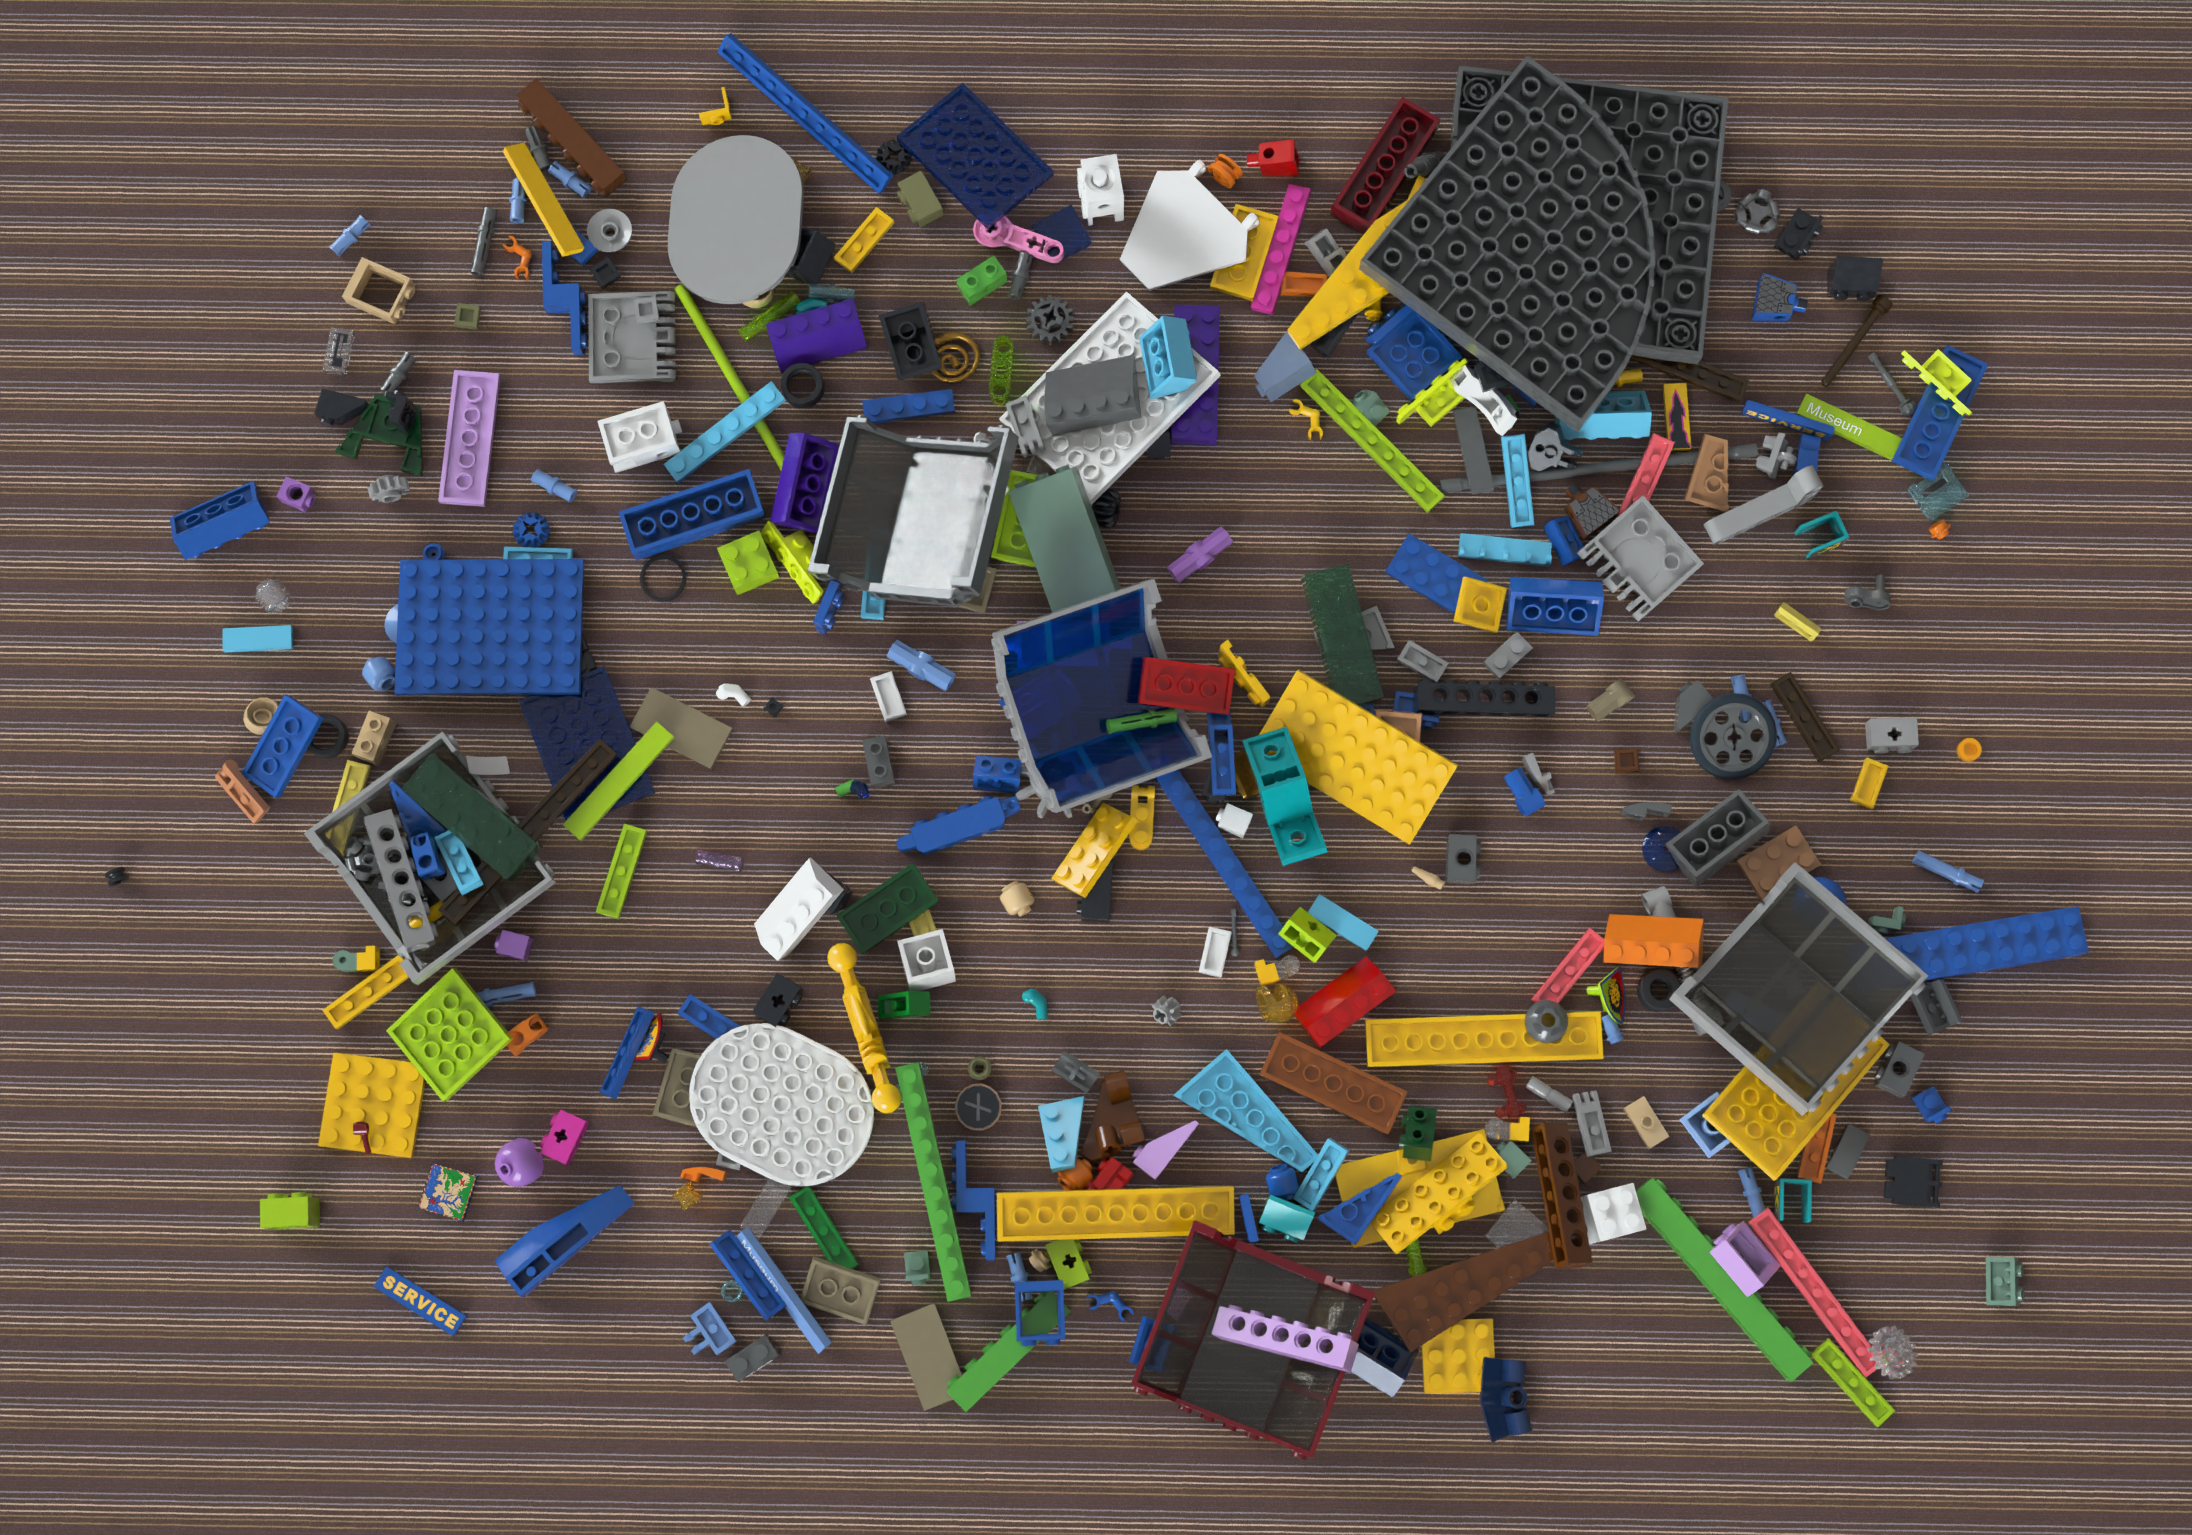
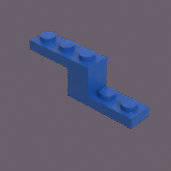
M551 241L542 242L543 307L547 314L570 313L571 349L574 355H584V348L587 347V335L583 334V326H587L586 312H583V304H586V292L582 290L579 283L559 284L558 270H555V263L559 262L558 249L554 248Z
M1207 712L1208 742L1212 755L1210 758L1212 796L1236 795L1231 713L1229 712V715Z
M956 1141V1146H952L951 1150L952 1160H956V1170H952V1184H956V1194H952V1208H956L957 1213H985V1217H981V1232H985V1241H981V1256H985L986 1261H996L995 1188H967L966 1141Z

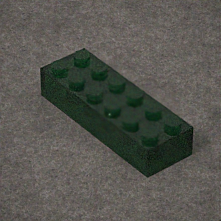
M1349 563L1303 575L1301 581L1330 689L1357 705L1381 700L1384 698Z
M431 753L401 788L508 881L513 882L543 847L541 843L434 753Z

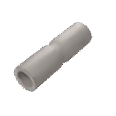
M1534 1076L1530 1078L1525 1087L1565 1113L1573 1103V1100L1557 1090H1553L1549 1085Z

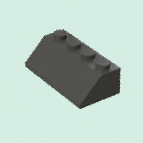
M1738 789L1667 842L1666 847L1680 870L1695 887H1698L1769 833V821Z

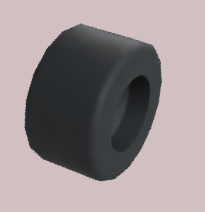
M1654 969L1640 979L1637 987L1638 999L1648 1010L1664 1012L1675 1006L1669 999L1681 986V982L1672 971ZM1660 981L1667 985L1668 995L1664 999H1656L1652 996L1650 989L1653 983Z

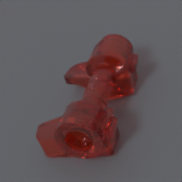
M1510 1064L1496 1067V1074L1490 1075L1487 1078V1084L1503 1086L1508 1102L1495 1110L1496 1116L1498 1118L1507 1116L1511 1118L1523 1115L1526 1111V1105L1522 1101H1517L1512 1084L1516 1081V1070H1512Z

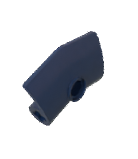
M1483 1358L1480 1404L1491 1442L1509 1435H1521L1532 1431L1528 1411L1525 1408L1528 1397L1523 1389L1526 1362ZM1512 1392L1514 1393V1401H1513V1402L1511 1401V1398H1510Z

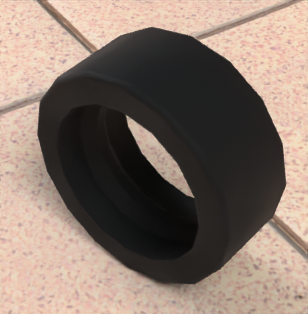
M797 363L790 366L783 373L781 390L790 405L797 408H809L821 400L824 394V381L820 371L813 365ZM800 373L811 375L816 382L814 393L806 398L795 397L789 389L791 379Z
M321 713L318 715L324 718L322 723H330L337 728L338 740L329 749H320L311 741L307 750L316 757L323 759L334 758L340 755L349 741L348 729L335 715Z

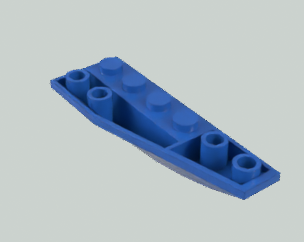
M619 1185L531 1229L500 1255L495 1262L520 1297H526L631 1208L635 1202Z

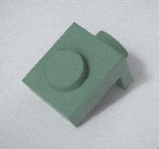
M1362 390L1355 395L1354 400L1351 402L1374 426L1390 413V410L1374 391Z
M1898 906L1893 909L1892 919L1873 916L1868 919V925L1879 934L1895 933L1901 930V927H1904L1906 914L1903 913V907Z

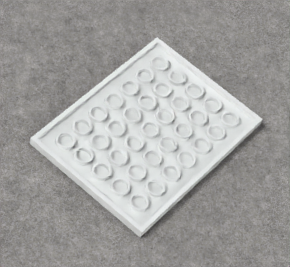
M1128 292L1096 321L1046 372L1134 355L1142 418L1053 436L1046 425L1044 395L1046 372L1021 396H1027L1030 401L1046 450L1043 451L1039 449L1038 444L1035 445L1036 455L1055 472L1057 468L1068 464L1070 468L1077 467L1091 505L1221 376L1217 369L1192 349L1197 380L1185 391L1155 399L1150 398L1139 337L1158 318ZM1007 410L999 420L1003 425L1009 426L1015 433Z

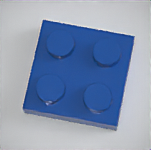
M830 580L813 621L817 632L824 635L827 634L828 629H833L836 621L834 614L837 608L841 609L845 596H842L843 591L840 583Z

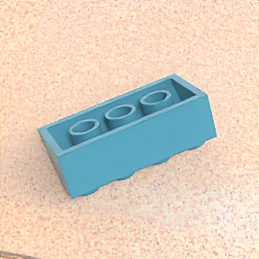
M1610 391L1579 432H1576L1556 416L1555 423L1561 426L1564 439L1567 440L1574 438L1593 440L1605 437L1610 439H1618L1620 437L1642 438L1650 436L1652 411L1645 391Z

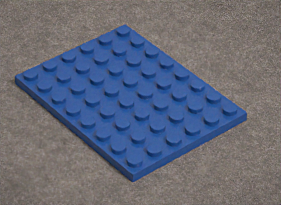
M584 559L400 560L394 694L396 696L581 694Z

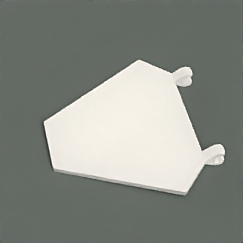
M1197 160L1189 171H1157L1120 257V261L1149 291L1246 261L1248 231L1259 225L1258 217L1254 213H1250L1241 224L1196 179L1206 172L1205 164L1201 160Z

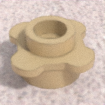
M1038 1249L1031 1252L1032 1256L1029 1257V1261L1036 1270L1042 1272L1052 1267L1051 1259L1043 1250L1039 1251Z

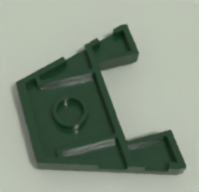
M376 394L359 417L360 420L353 429H350L346 435L347 438L341 445L339 444L335 452L338 455L357 459L364 438L406 448L407 450L400 468L401 471L422 477V409L420 405L413 404L418 409V413L409 436L402 434L389 420V410L392 404L385 396Z

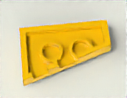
M1227 639L1220 645L1218 652L1219 664L1224 668L1235 669V683L1240 688L1244 687L1248 691L1247 696L1253 704H1259L1263 708L1269 703L1271 697L1255 675L1252 673L1247 674L1245 662L1240 656L1233 655L1229 649L1232 647V644Z

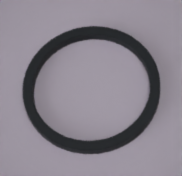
M657 556L650 559L643 566L640 574V584L650 598L658 601H668L674 599L683 591L686 584V573L681 563L675 558ZM658 560H670L676 563L682 571V584L674 594L667 597L654 596L644 585L646 569Z

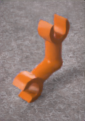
M508 236L514 244L511 247L502 244L505 250L522 256L520 266L514 271L515 277L518 279L519 273L526 271L525 278L528 281L531 276L528 268L532 252L519 245L513 236Z

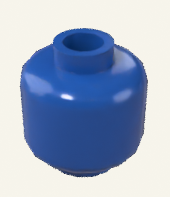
M1287 1164L1271 1167L1269 1169L1270 1172L1266 1175L1269 1194L1285 1201L1292 1199L1293 1194L1299 1189L1295 1170L1288 1167Z

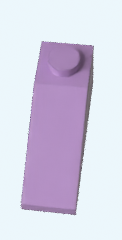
M1193 1121L1147 1143L1145 1147L1140 1145L1132 1155L1135 1158L1133 1164L1153 1180H1156L1199 1123Z

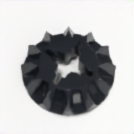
M892 139L891 141L883 142L880 148L877 149L876 160L892 174H900L910 166L912 154L909 146L904 144L902 140L896 141ZM889 150L894 154L899 153L897 155L898 162L895 161L893 158L890 160L888 159L890 158Z

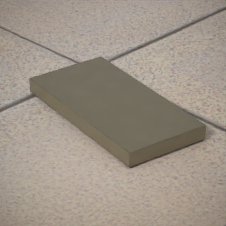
M652 687L629 727L645 735L658 722L675 737L667 748L711 770L733 731V728Z
M935 1303L891 1320L892 1328L924 1411L953 1400L946 1392L949 1389L946 1384L955 1375L961 1377L962 1373Z

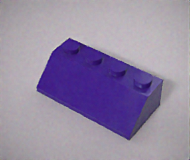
M853 298L766 323L781 373H784L790 366L797 363L812 365L867 349Z
M789 433L770 522L792 529L813 533L818 532L839 444L807 433Z

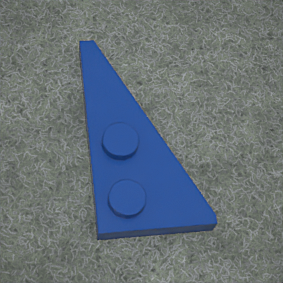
M394 779L389 782L391 793L410 846V838L430 831L434 838L448 831Z
M1396 1173L1393 1176H1389L1375 1186L1355 1195L1350 1200L1337 1205V1207L1325 1214H1321L1317 1219L1356 1245L1402 1178V1175Z

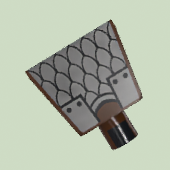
M1574 483L1565 491L1572 500L1567 505L1565 511L1569 515L1582 541H1585L1616 518L1620 512L1619 508L1594 486L1583 492Z

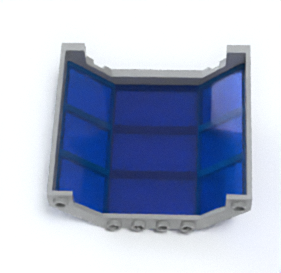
M1148 579L992 633L993 639L991 641L994 648L998 680L996 689L999 696L1004 698L1006 705L1003 706L1007 719L1011 720L1013 726L1011 728L1014 741H1018L1020 750H1018L1019 758L1022 763H1025L1043 796L1047 809H1050L1051 812L1058 813L1212 757L1206 736L1199 735L1195 728L1190 729L1186 722L1189 721V718L1184 709L1175 708L1177 722L1160 724L1156 728L1149 726L1109 734L1107 731V719L1148 713L1149 710L1153 709L1155 711L1171 709V707L1138 703L1143 657L1168 660L1157 628L1155 615L1152 616L1151 610L1156 608V603L1162 601L1155 579Z

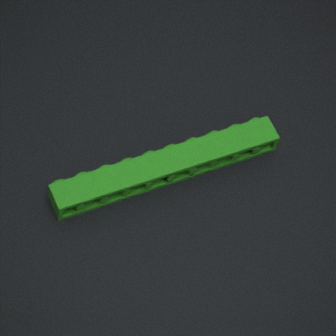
M920 1062L895 1067L947 1301L971 1297V1288Z
M1654 1178L1647 1180L1636 1190L1642 1214L1786 1381L1793 1382L1813 1364L1810 1359L1812 1356L1803 1345L1799 1347L1793 1340L1795 1335L1788 1327L1785 1326L1783 1328L1777 1321L1779 1319L1778 1315L1771 1308L1766 1309L1761 1303L1763 1298L1757 1291L1748 1297L1743 1293L1711 1255L1710 1251L1715 1245L1713 1240L1707 1234L1703 1236L1697 1229L1699 1227L1698 1223L1691 1216L1687 1217L1681 1211L1683 1206L1676 1198L1673 1197L1671 1199L1668 1196L1666 1186L1659 1179L1656 1181Z

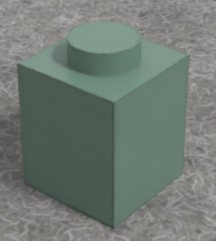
M1503 1141L1495 1148V1151L1507 1163L1508 1168L1504 1171L1512 1179L1532 1161L1512 1141H1509L1507 1144Z

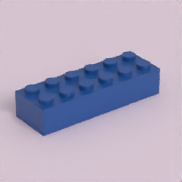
M750 469L618 512L635 560L766 518Z

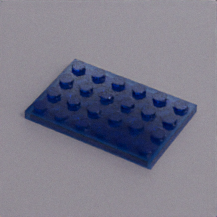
M961 83L897 135V141L987 229L991 228L1054 176V171L964 83Z
M605 666L581 675V694L531 695L519 700L552 787L570 771L599 739L618 755L563 813L566 821L636 745ZM647 770L642 773L608 812L656 793Z

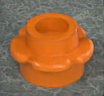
M1944 519L1936 522L1928 529L1931 533L1930 536L1932 538L1937 537L1938 540L1944 538L1950 533L1948 529L1951 527V524H1947Z

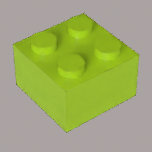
M760 531L717 548L737 595L780 578Z
M291 1193L289 1198L288 1195L268 1194V1199H260V1228L277 1230L320 1227L319 1198L312 1197V1193Z

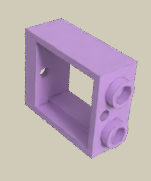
M1742 1221L1737 1226L1732 1223L1723 1230V1234L1714 1240L1715 1246L1710 1253L1748 1297L1763 1287L1781 1265L1746 1223Z

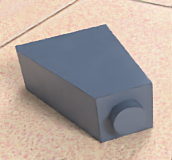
M1288 332L1284 334L1254 375L1258 382L1255 386L1261 397L1266 395L1270 402H1273L1317 373L1302 349L1299 350Z

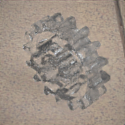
M1886 1326L1874 1332V1338L1869 1339L1873 1347L1868 1348V1351L1873 1353L1870 1361L1877 1363L1874 1367L1875 1370L1881 1368V1375H1889V1379H1900L1912 1373L1911 1367L1917 1365L1913 1358L1918 1357V1354L1912 1350L1916 1345L1909 1343L1911 1336L1905 1337L1904 1330H1897L1896 1326Z

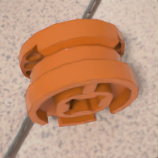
M1219 154L1215 158L1216 162L1211 163L1207 170L1210 174L1213 172V178L1219 184L1230 189L1234 186L1235 180H1238L1243 175V172L1231 158L1224 154Z

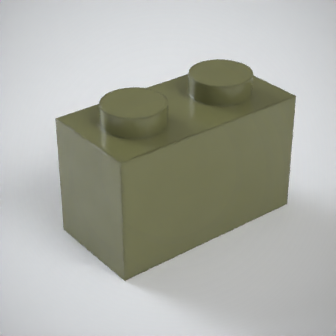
M922 171L898 182L899 191L896 192L902 204H907L909 208L907 213L913 223L917 222L921 228L944 216L942 206Z

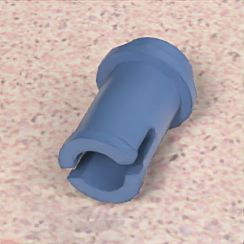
M1609 1014L1601 1017V1024L1608 1037L1606 1040L1610 1041L1611 1045L1622 1041L1624 1033L1620 1032L1617 1023Z

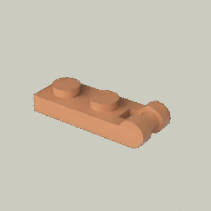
M229 759L223 764V769L217 772L215 778L252 823L255 824L264 817L270 807L240 773L238 764L234 760Z

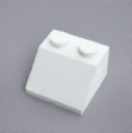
M943 929L897 941L910 991H922L956 982Z

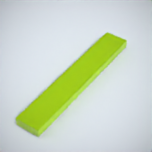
M656 722L567 819L563 826L582 841L675 737Z

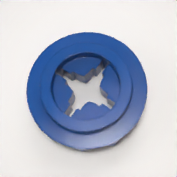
M526 512V514L518 516V520L513 524L514 538L523 547H539L549 536V524L537 512ZM525 524L531 527L536 525L534 530L537 536L531 533L525 534L527 532Z

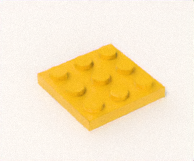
M1462 1319L1422 1345L1424 1394L1480 1392L1483 1358H1495L1493 1319Z

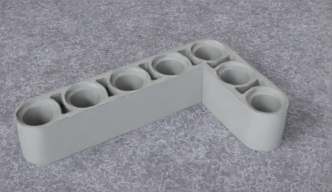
M1807 466L1796 472L1787 484L1714 517L1703 525L1713 545H1717L1809 502L1823 487V483L1814 466Z

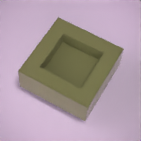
M457 303L455 327L478 330L481 314L480 305Z

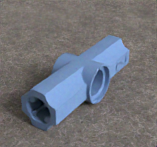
M899 640L892 644L887 654V658L906 668L916 678L922 681L926 680L945 692L950 688L956 677L953 671L936 663V660L920 650L916 651Z

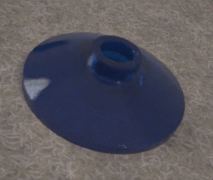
M1659 826L1645 836L1642 844V853L1645 861L1653 869L1661 872H1671L1679 868L1671 853L1663 849L1664 844L1681 833L1678 829L1670 826Z

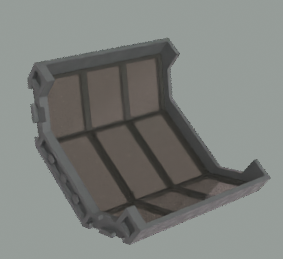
M866 416L847 417L808 572L819 580L825 582L833 580L841 583L840 586L856 592L860 589L871 593V597L884 600L959 607L963 601L968 602L972 600L973 595H981L1019 437L1009 426L998 425V427H988V432L995 437L990 442L984 440L969 442L961 438L951 441L943 437L929 439L925 436L909 438L876 427L870 421V418Z

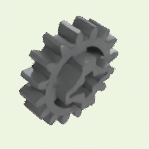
M1048 295V300H1044L1041 296L1039 297V304L1033 301V309H1027V314L1029 315L1026 317V323L1029 324L1027 330L1028 332L1033 331V339L1039 336L1041 344L1048 340L1049 345H1052V341L1055 339L1058 343H1061L1060 337L1063 336L1067 339V331H1073V326L1071 325V323L1075 322V318L1071 316L1073 309H1067V301L1060 303L1059 296L1056 300H1052L1051 295ZM1059 310L1064 314L1065 320L1059 316ZM1054 314V320H1051L1047 325L1046 320H1049ZM1035 320L1041 324V330L1037 327Z

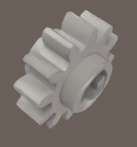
M385 475L379 477L376 483H370L367 489L372 501L378 499L379 502L389 503L397 501L401 498V495L407 494L410 487L406 477L399 478V475Z

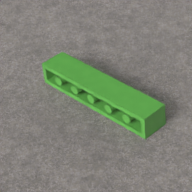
M1042 1292L1034 1300L1036 1305L1030 1311L1027 1307L1022 1311L1023 1335L1048 1334L1058 1325L1057 1296L1053 1292L1048 1294ZM1064 1304V1316L1066 1317L1071 1311ZM1010 1324L1007 1325L999 1333L1002 1338L994 1344L991 1341L983 1348L982 1352L984 1355L978 1361L973 1358L964 1367L967 1371L961 1377L955 1375L946 1384L949 1387L946 1392L965 1413L1035 1347L1022 1346V1342H1017L1016 1324L1013 1327Z

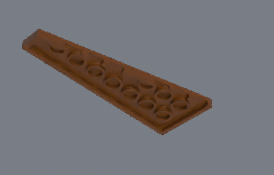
M1549 1231L1373 1290L1375 1292L1374 1297L1411 1353L1553 1261Z

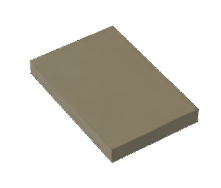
M672 1047L653 1116L697 1128L690 1109L689 1088L694 1068L701 1055Z
M814 1256L800 1299L807 1306L867 1325L881 1278Z

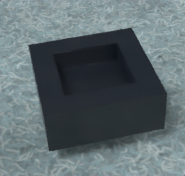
M609 257L589 269L602 289L622 278Z

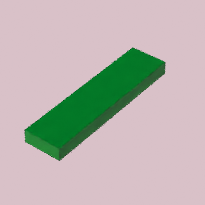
M805 1186L788 1197L828 1261L851 1269L859 1266V1263L810 1186Z

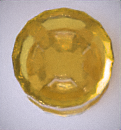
M690 1181L677 1190L672 1197L675 1200H679L683 1211H686L703 1196L694 1190V1185Z

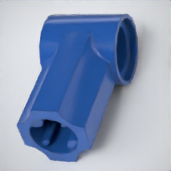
M1521 767L1504 776L1505 782L1516 798L1515 803L1524 817L1545 806L1542 795L1536 788H1533Z

